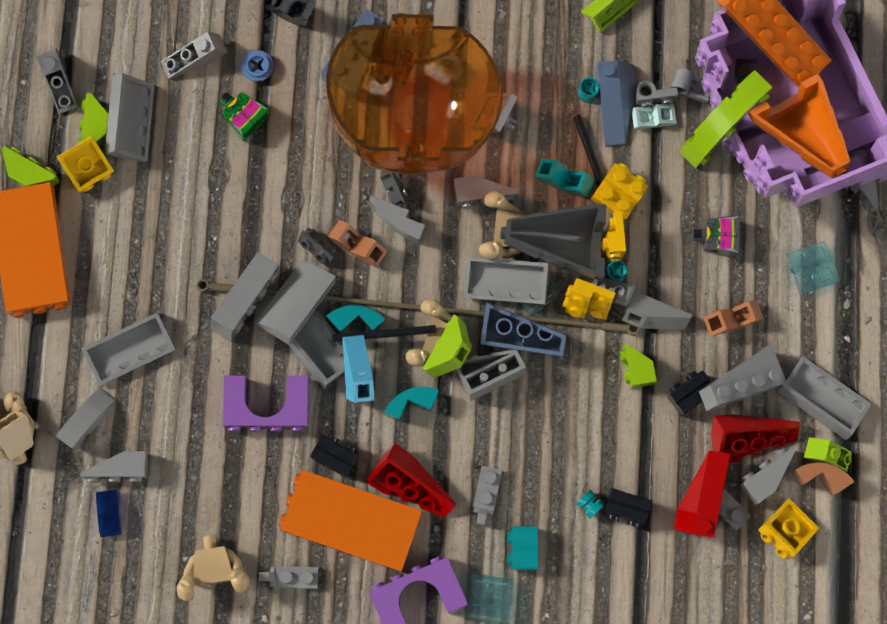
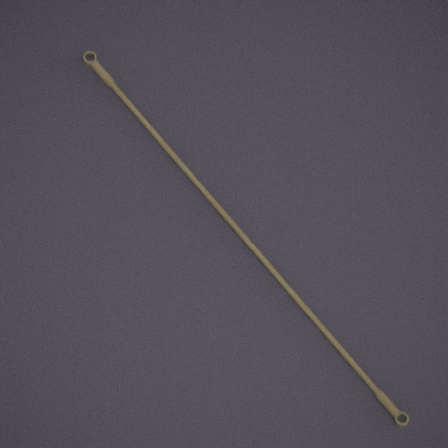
M200 279L196 286L202 293L207 291L229 293L234 285L211 283L205 279ZM201 283L207 284L205 289L200 288ZM268 290L266 295L275 296L278 291ZM326 296L323 301L421 310L420 305L335 296ZM444 308L447 313L482 317L485 314L484 311ZM519 315L534 322L602 328V330L626 332L630 336H634L639 332V327H636V332L629 330L630 326H634L632 324L594 323Z

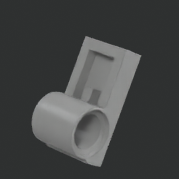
M679 68L675 71L670 88H677L678 94L706 104L710 96L702 87L701 81L703 79L695 77L694 73L687 69Z
M643 81L639 84L635 93L636 107H652L654 104L660 103L673 104L678 97L677 88L656 90L652 82ZM641 90H648L650 95H643Z
M605 278L601 282L593 280L592 284L616 292L612 303L628 307L634 291L633 285Z

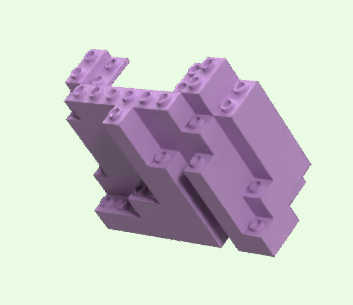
M778 0L832 60L818 75L824 82L838 128L843 134L848 155L864 149L867 155L862 159L858 155L850 158L848 172L832 179L803 161L800 155L785 147L777 139L759 128L750 119L748 114L735 126L737 130L729 138H725L724 144L727 151H731L733 157L736 156L739 164L742 163L745 169L743 172L746 180L756 187L759 194L762 193L764 199L783 192V195L787 194L788 200L794 203L796 208L856 183L862 186L876 179L878 183L887 180V115L839 20L846 1ZM723 9L715 12L711 28L709 29L711 36L700 40L695 56L697 65L702 67L705 72L701 83L704 91L708 92L711 97L710 103L712 108L715 109L726 97L731 99L732 93L736 90L734 79L735 59L757 60L759 74L772 86L768 93L770 97L766 101L770 107L796 95L799 88L794 86L732 18Z

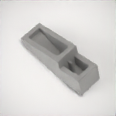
M370 196V206L385 224L406 239L420 244L425 231V224L409 219V210Z
M97 389L70 417L56 437L76 450L85 437L95 429L115 400L100 389Z

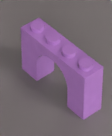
M224 376V428H228L229 432H240L241 428H249L250 432H261L262 428H270L271 432H282L283 428H291L292 432H303L304 428H309V377L287 376V397L284 407L274 416L260 417L253 414L247 406L246 376Z
M438 556L430 560L431 564L424 568L422 564L410 569L412 573L406 576L400 573L392 577V582L386 585L380 582L372 586V591L369 594L382 624H406L399 608V598L402 591L414 582H426L434 586L439 592L448 614L468 605L447 557L443 559L442 556Z

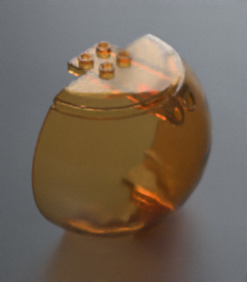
M397 13L392 14L389 25H360L351 28V32H348L337 44L331 55L326 75L328 109L331 119L343 141L367 164L376 169L395 174L416 175L435 173L456 167L468 161L488 140L499 120L502 109V83L491 55L477 38L468 33L467 29L457 26H433V15Z

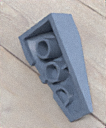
M618 60L597 62L595 76L600 86L598 98L605 147L625 145L631 109L633 108L637 88L635 65Z

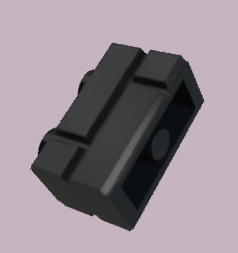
M703 370L699 373L693 371L685 377L687 382L682 385L678 382L669 389L671 393L667 398L680 416L685 415L703 402L699 391L712 383Z
M330 434L327 437L322 435L310 458L348 478L360 457L356 453L358 450L348 444L345 447L338 443L339 439Z
M611 488L603 514H606L609 520L619 522V519L628 521V526L639 528V526L646 524L652 500Z

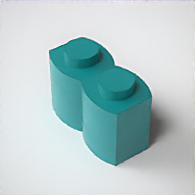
M512 526L511 531L507 532V543L512 544V553H508V566H512V570H538L537 526Z

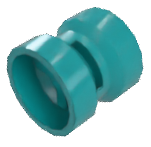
M591 77L581 81L578 89L580 100L589 103L597 98L600 88L598 81Z
M612 261L605 271V278L623 282L627 275V266L622 261Z
M590 489L576 505L580 509H584L586 515L591 519L605 503L602 500H597L595 493Z

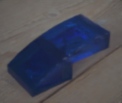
M117 489L96 492L100 537L121 535L122 524Z

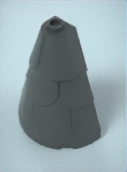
M593 204L507 219L505 227H501L500 239H504V244L535 259L540 258L582 277L600 282L604 279L605 258H601L602 231L606 224L605 204Z

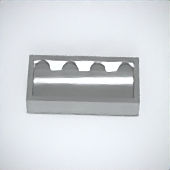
M124 73L112 76L105 145L106 155L132 161L147 162L155 84Z
M467 257L463 298L545 305L551 264Z
M301 261L257 318L255 324L290 345L335 285L336 276L320 267Z
M315 310L288 346L325 390L345 374L343 342L332 341V334L336 333L320 313Z
M158 312L81 348L99 386L176 350Z
M804 356L800 358L787 376V383L781 385L777 391L845 440L853 435L871 406L870 402Z

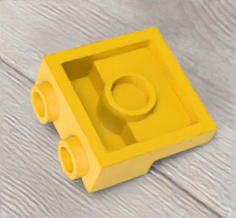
M92 136L56 156L78 192L82 190L86 192L92 189L94 183L99 180L101 182L107 180L112 176L111 173L114 172Z
M615 163L591 197V200L597 204H605L606 210L611 214L614 211H622L624 222L649 186L645 184L646 180L642 176L632 175L626 165Z
M614 211L612 217L609 218L607 234L603 238V243H601V255H605L607 264L615 260H622L626 252L622 211Z
M576 278L574 285L570 284L567 289L562 307L566 308L565 313L575 318L585 319L588 313L595 318L606 320L616 292Z
M788 498L763 523L758 531L761 533L760 536L763 541L771 542L777 548L776 553L781 558L789 560L803 548L818 531L819 527Z

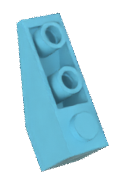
M364 335L343 337L346 399L354 403L373 401V377Z

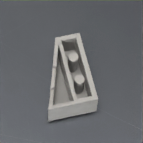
M516 349L490 353V355L471 356L466 358L461 368L454 371L471 402L526 375V366Z

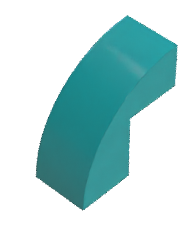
M542 158L535 174L537 179L549 186L582 197H589L595 181L587 172L570 171L558 160Z
M358 304L341 306L327 314L329 320L339 331L343 330L358 315L372 330L385 320V317L375 309Z
M415 387L403 391L388 404L384 415L400 421L407 403L431 412L439 390L430 387Z

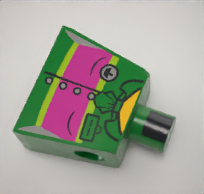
M227 92L220 99V102L226 107L222 112L225 120L243 142L270 116L269 109L243 92L239 93L236 98Z

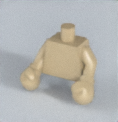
M491 191L485 195L484 204L490 208H497L494 241L481 244L479 246V253L485 259H510L520 254L521 251L504 244V239H500L501 227H505L507 219L524 216L525 213L509 203L501 192Z
M430 298L422 302L420 309L424 314L433 316L430 325H436V333L427 334L423 350L412 349L407 351V363L415 367H424L435 348L436 342L440 339L447 323L452 318L437 300Z
M12 391L4 399L5 410L10 414L0 420V458L9 461L14 460L15 464L19 465L27 461L25 451L34 444L35 423L27 412L22 396L18 392Z
M216 535L203 537L204 549L196 550L194 555L190 557L184 569V574L177 585L178 597L183 601H191L194 598V586L231 581L236 592H245L249 588L250 580L238 556L225 546L217 547Z

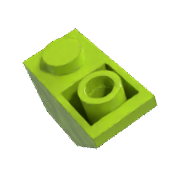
M629 344L624 345L622 351H620V360L622 364L625 363L626 371H624L625 383H629L630 389L654 385L657 379L653 361Z
M809 437L804 458L814 463L831 464L847 472L848 466L851 463L852 452L831 440Z

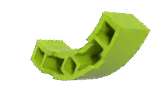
M754 70L736 87V90L731 95V99L726 97L693 132L694 135L684 143L679 153L695 168L700 164L706 165L712 159L710 155L725 137L729 138L737 130L735 126L748 114V111L758 103L761 104L767 101L770 97L768 93L772 86Z

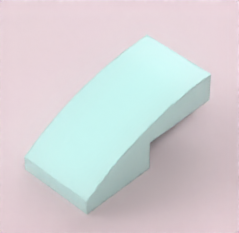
M656 104L653 107H634L631 109L634 129L656 128L677 124L674 104Z

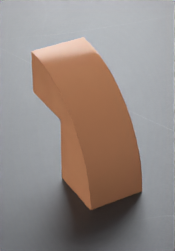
M341 220L338 221L328 236L344 250L375 268L378 267L388 252L376 240L361 235L349 223Z
M757 300L745 302L732 309L718 310L703 317L710 337L731 332L764 319Z
M810 463L792 471L800 485L806 484L819 475L832 495L839 493L854 483V480L845 471L827 463Z

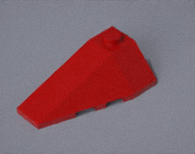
M737 414L714 416L711 428L713 451L730 454L729 463H736L741 461L742 457L749 454L755 456L766 448L771 447L775 449L797 441L801 423L799 421Z
M395 442L383 454L366 479L367 483L381 493L388 496L391 493L401 497L403 502L408 503V501L416 503L421 509L443 518L456 506V502L413 455Z
M708 451L677 508L674 530L716 538L730 454Z

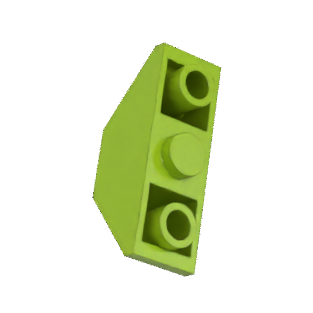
M86 93V99L82 101L84 118L80 120L82 135L81 138H78L77 144L92 136L100 148L106 143L109 114L91 93Z
M4 146L2 148L8 177L14 183L21 187L48 182L52 185L59 184L60 180L56 176L57 172L47 166L45 169L42 168L37 160L32 157L27 159L21 156L23 153L14 147L9 149Z
M453 315L447 323L446 329L436 342L435 348L422 368L431 377L436 378L461 368L471 351L466 324L458 316Z

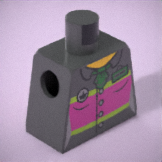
M740 215L706 219L703 229L692 230V241H703L704 252L736 258L739 254Z

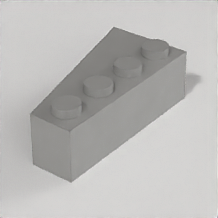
M257 252L211 316L210 329L232 342L235 335L242 329L247 317H250L254 312L255 305L259 299L262 300L266 295L268 285L270 283L273 284L278 278L279 265Z
M770 344L700 390L699 393L705 409L708 411L776 389L787 383L773 346Z

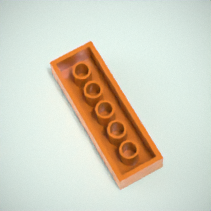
M778 0L716 1L794 86L799 88L801 82L819 74L832 61Z

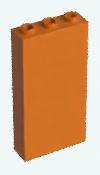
M50 182L0 191V276L5 310L13 318L24 317L25 313L33 312V314L45 313L46 309L52 308L54 310L66 309V306L72 305L55 190Z
M302 470L301 474H296L293 485L296 486L293 494H289L286 505L289 506L287 513H283L279 521V526H282V532L402 573L422 510Z

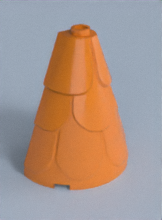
M818 74L801 82L798 93L773 107H770L765 101L748 111L750 119L759 128L777 139L785 147L800 155L803 161L833 179L848 172L850 158L843 134L838 128L824 82Z

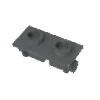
M387 166L388 170L380 172V179L385 190L393 187V191L387 193L391 203L399 207H403V203L412 204L410 199L411 193L402 182V173L396 167Z
M308 227L305 231L302 230L298 242L305 250L313 254L318 262L328 268L332 259L335 260L339 256L338 250L328 241L321 245L320 243L324 238L314 228L310 229Z

